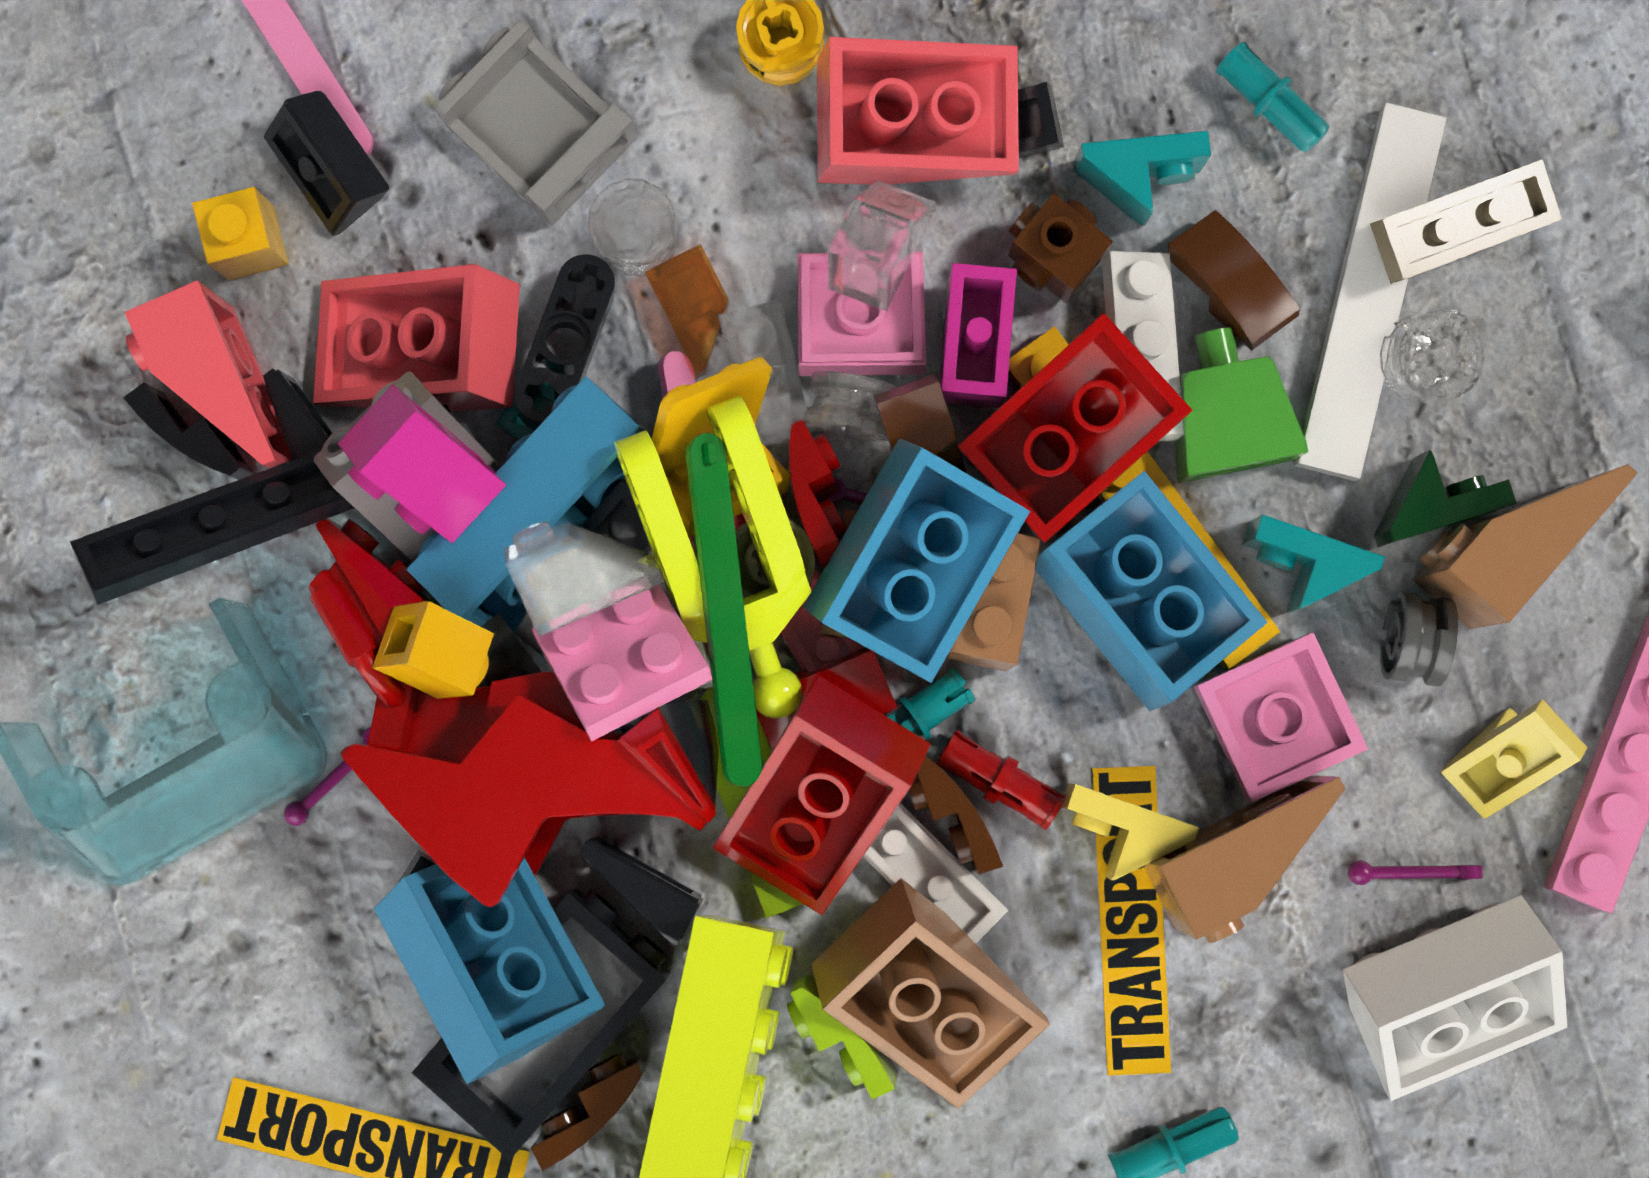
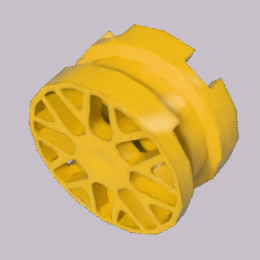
M746 0L739 10L736 23L740 58L749 73L764 83L778 86L795 84L811 75L817 66V59L824 48L822 13L814 0ZM749 64H752L756 68H758V72L751 68Z

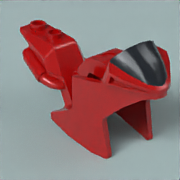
M328 518L317 522L315 526L336 562L329 570H322L311 581L308 588L311 592L309 599L348 665L357 668L368 686L377 695L367 745L352 744L345 747L340 752V755L388 812L454 882L484 906L494 907L500 903L524 858L536 877L564 824L570 819L627 814L655 815L681 819L701 831L717 814L716 792L719 753L716 728L708 700L666 703L654 710L626 734H623L621 729L617 728L591 741L553 672L545 671L492 681L491 686L476 688L472 696L435 698L372 668L394 606L425 601L432 602L421 593L425 588L406 570L409 566L401 560L397 559L392 567H390L374 554L373 551L380 543L350 518L343 526Z

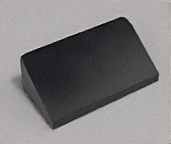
M313 91L284 101L263 137L332 236L339 235L380 201L389 190V185L322 91Z

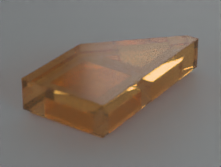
M699 244L645 271V275L697 378L707 373L720 328H722L730 305L729 299L704 249Z

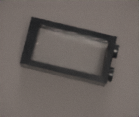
M577 889L570 891L554 908V912L602 997L605 1006L525 1056L469 1084H466L442 1038L411 1072L509 1161L671 974L662 965L668 958L665 952L641 932H638L634 938L630 937L613 922L619 916L618 911L592 889L585 896Z

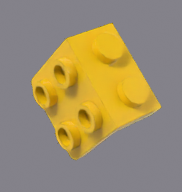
M757 357L742 364H731L722 369L718 374L691 385H679L669 391L659 404L651 439L660 458L688 537L695 535L685 455L686 446L695 435L702 433L714 434L708 415V407L739 395L746 403L756 425L772 372V367L763 357ZM762 444L779 494H785L791 480V475ZM729 477L733 516L741 514L742 510Z

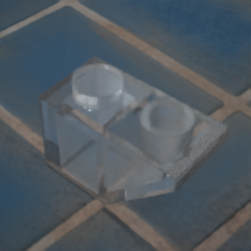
M879 180L856 196L828 250V289L887 311L936 210V202Z

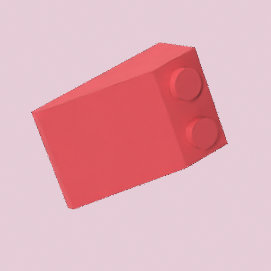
M829 37L817 59V183L887 185L1016 175L1019 172L1018 46Z
M477 264L321 281L313 404L368 408L382 387L390 382L397 381L406 372L410 371L442 405L447 404L450 411L513 408L520 284Z
M196 280L124 312L133 332L126 335V343L133 359L142 371L149 369L154 376L264 466L272 468L292 460L270 400L263 373L232 305Z

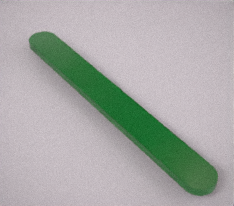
M702 433L690 439L686 446L685 455L709 660L713 679L712 685L723 774L727 781L733 785L745 787L752 785L759 778L762 771V758L727 456L724 443L718 436L711 433Z

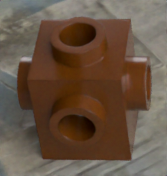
M1053 193L1041 208L1034 202H1031L1013 223L1008 232L1015 237V240L1011 245L1008 257L1015 262L1012 268L1017 269V276L1027 285L1037 291H1041L1046 287L1066 303L1106 256L1113 240L1095 227L1098 224V220L1087 207L1072 198L1065 202Z

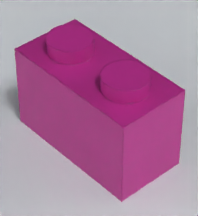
M952 263L947 285L939 384L946 404L999 409L1002 406L1007 394L1017 269Z
M394 384L386 390L337 443L354 464L347 472L348 475L364 491L377 500L386 492L399 502L394 508L397 514L417 532L425 535L432 528L452 544L506 486L503 480L479 454Z

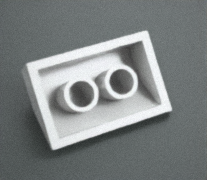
M1522 895L1500 904L1484 906L1475 912L1474 915L1442 928L1426 930L1409 942L1382 953L1368 954L1355 964L1342 969L1350 1010L1390 1101L1567 1028L1562 951Z

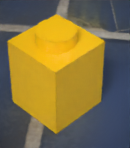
M255 187L192 203L207 264L228 281L289 265L274 205Z
M430 601L394 606L372 668L438 699L472 696L488 670L489 658L487 653L494 633Z

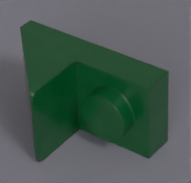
M1428 450L1414 457L1374 534L1377 547L1517 504L1509 479L1487 486L1484 474L1446 486L1449 498H1447L1432 451Z

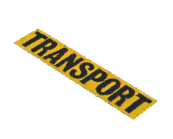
M1156 766L1092 768L1094 791L1158 813ZM1112 825L1108 837L1096 833L1107 1076L1171 1073L1163 905L1143 866L1116 880L1104 877L1120 829Z
M236 1077L232 1078L216 1139L365 1178H524L530 1155L529 1151L519 1149L509 1161L486 1140Z

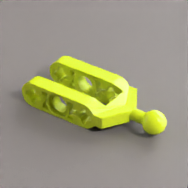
M739 395L708 407V415L714 435L718 436L724 443L729 477L759 560L771 587L743 598L749 654L757 675L753 683L755 706L764 716L777 719L789 716L798 708L803 692L798 677L790 670L781 667L773 642L812 591L805 574L800 550L755 424L746 403ZM646 430L614 442L618 460L671 603L694 641L707 643L698 562L653 441Z

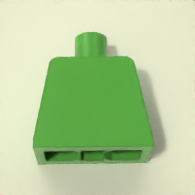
M1230 327L1214 329L1196 335L1195 341L1201 369L1180 375L1181 398L1193 411L1183 419L1184 435L1175 441L1178 484L1295 461L1308 453L1307 442L1272 358L1265 356L1239 361L1233 329Z

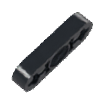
M589 254L577 255L570 258L561 267L515 388L516 411L521 421L533 430H536L551 414L553 405H548L544 413L536 412L534 410V400L528 396L529 393L534 395L542 393L548 378L547 369L558 374L554 384L555 400L566 389L577 386L586 376L612 306L615 294L614 273L611 267L597 256ZM586 275L596 277V288L602 292L590 291L583 307L582 316L573 312L576 304V285L572 281L582 283ZM570 328L582 336L584 345L575 356L568 358L554 355L547 346L549 336L558 329ZM541 363V364H543L546 368H544V367H537V366H538V364ZM564 375H573V376H572L571 379H568V378H567L566 376H564Z

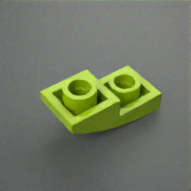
M805 975L797 979L790 992L793 1001L787 1003V1008L799 1035L803 1039L811 1036L819 1052L843 1041L845 1048L839 1050L843 1067L854 1086L864 1083L872 1100L896 1088L898 1072L891 1059L822 1009L814 978Z

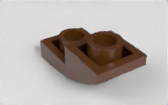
M1217 210L1211 212L1168 243L1170 262L1210 297L1209 313L1226 328H1232L1233 334L1251 351L1299 316L1300 308L1275 272L1241 233Z
M934 374L873 396L891 452L898 439L901 438L926 449L967 474L961 451L957 447L959 444L939 381Z
M925 756L914 782L908 790L914 810L918 811L927 808L929 817L933 821L952 814L956 815L958 825L949 827L948 831L960 865L971 861L973 869L978 875L1003 867L996 846L973 804L947 773Z
M620 1052L588 1069L592 1080L586 1082L578 1092L586 1112L580 1114L576 1105L551 1116L541 1124L545 1133L540 1135L531 1146L542 1171L563 1160L583 1146L619 1111L648 1066L643 1054L626 1061L623 1053Z

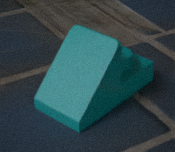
M1199 131L1082 143L1074 160L1075 171L1135 222L1145 226L1153 214L1150 178L1156 177L1157 183L1161 185L1180 184L1194 179V173H1200L1211 157L1209 132Z
M1263 514L1249 522L1242 543L1244 546L1258 550L1256 559L1264 564L1289 571L1293 570L1295 563L1301 565L1287 607L1288 613L1300 610L1380 570L1385 556Z

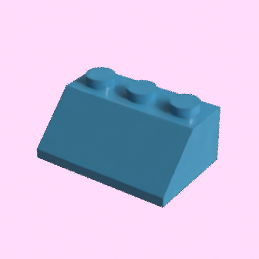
M899 438L803 608L821 623L932 683L1030 511L926 449Z
M1145 471L1037 557L1035 568L1037 573L1149 711L1173 702L1268 623Z
M525 858L502 900L494 907L484 906L435 864L403 877L374 908L466 1084L525 1056L605 1006L602 997Z

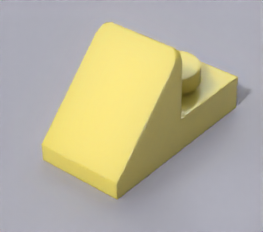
M1541 699L1520 714H1517L1511 708L1502 712L1449 761L1441 773L1480 816L1486 819L1579 762L1588 747L1551 707Z
M1068 783L1064 793L1066 797L1062 808L1075 812L1072 825L1106 837L1109 836L1112 825L1120 828L1104 877L1111 880H1116L1194 841L1199 827L1077 784Z

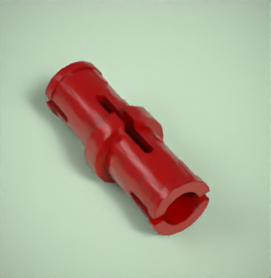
M958 730L953 732L936 762L939 767L957 775L984 792L982 798L993 805L996 801H999L1024 815L1044 830H1047L1065 801L1066 795L1064 793L1058 792L1047 784L1045 785L1018 768V760L1009 755L1003 759L978 745Z

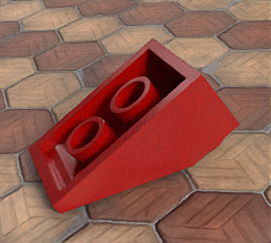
M1103 313L957 447L1000 494L1030 511L1025 522L1046 543L1193 410L1107 315Z
M819 675L763 764L759 778L750 785L712 848L815 912L823 915L912 786L931 743Z

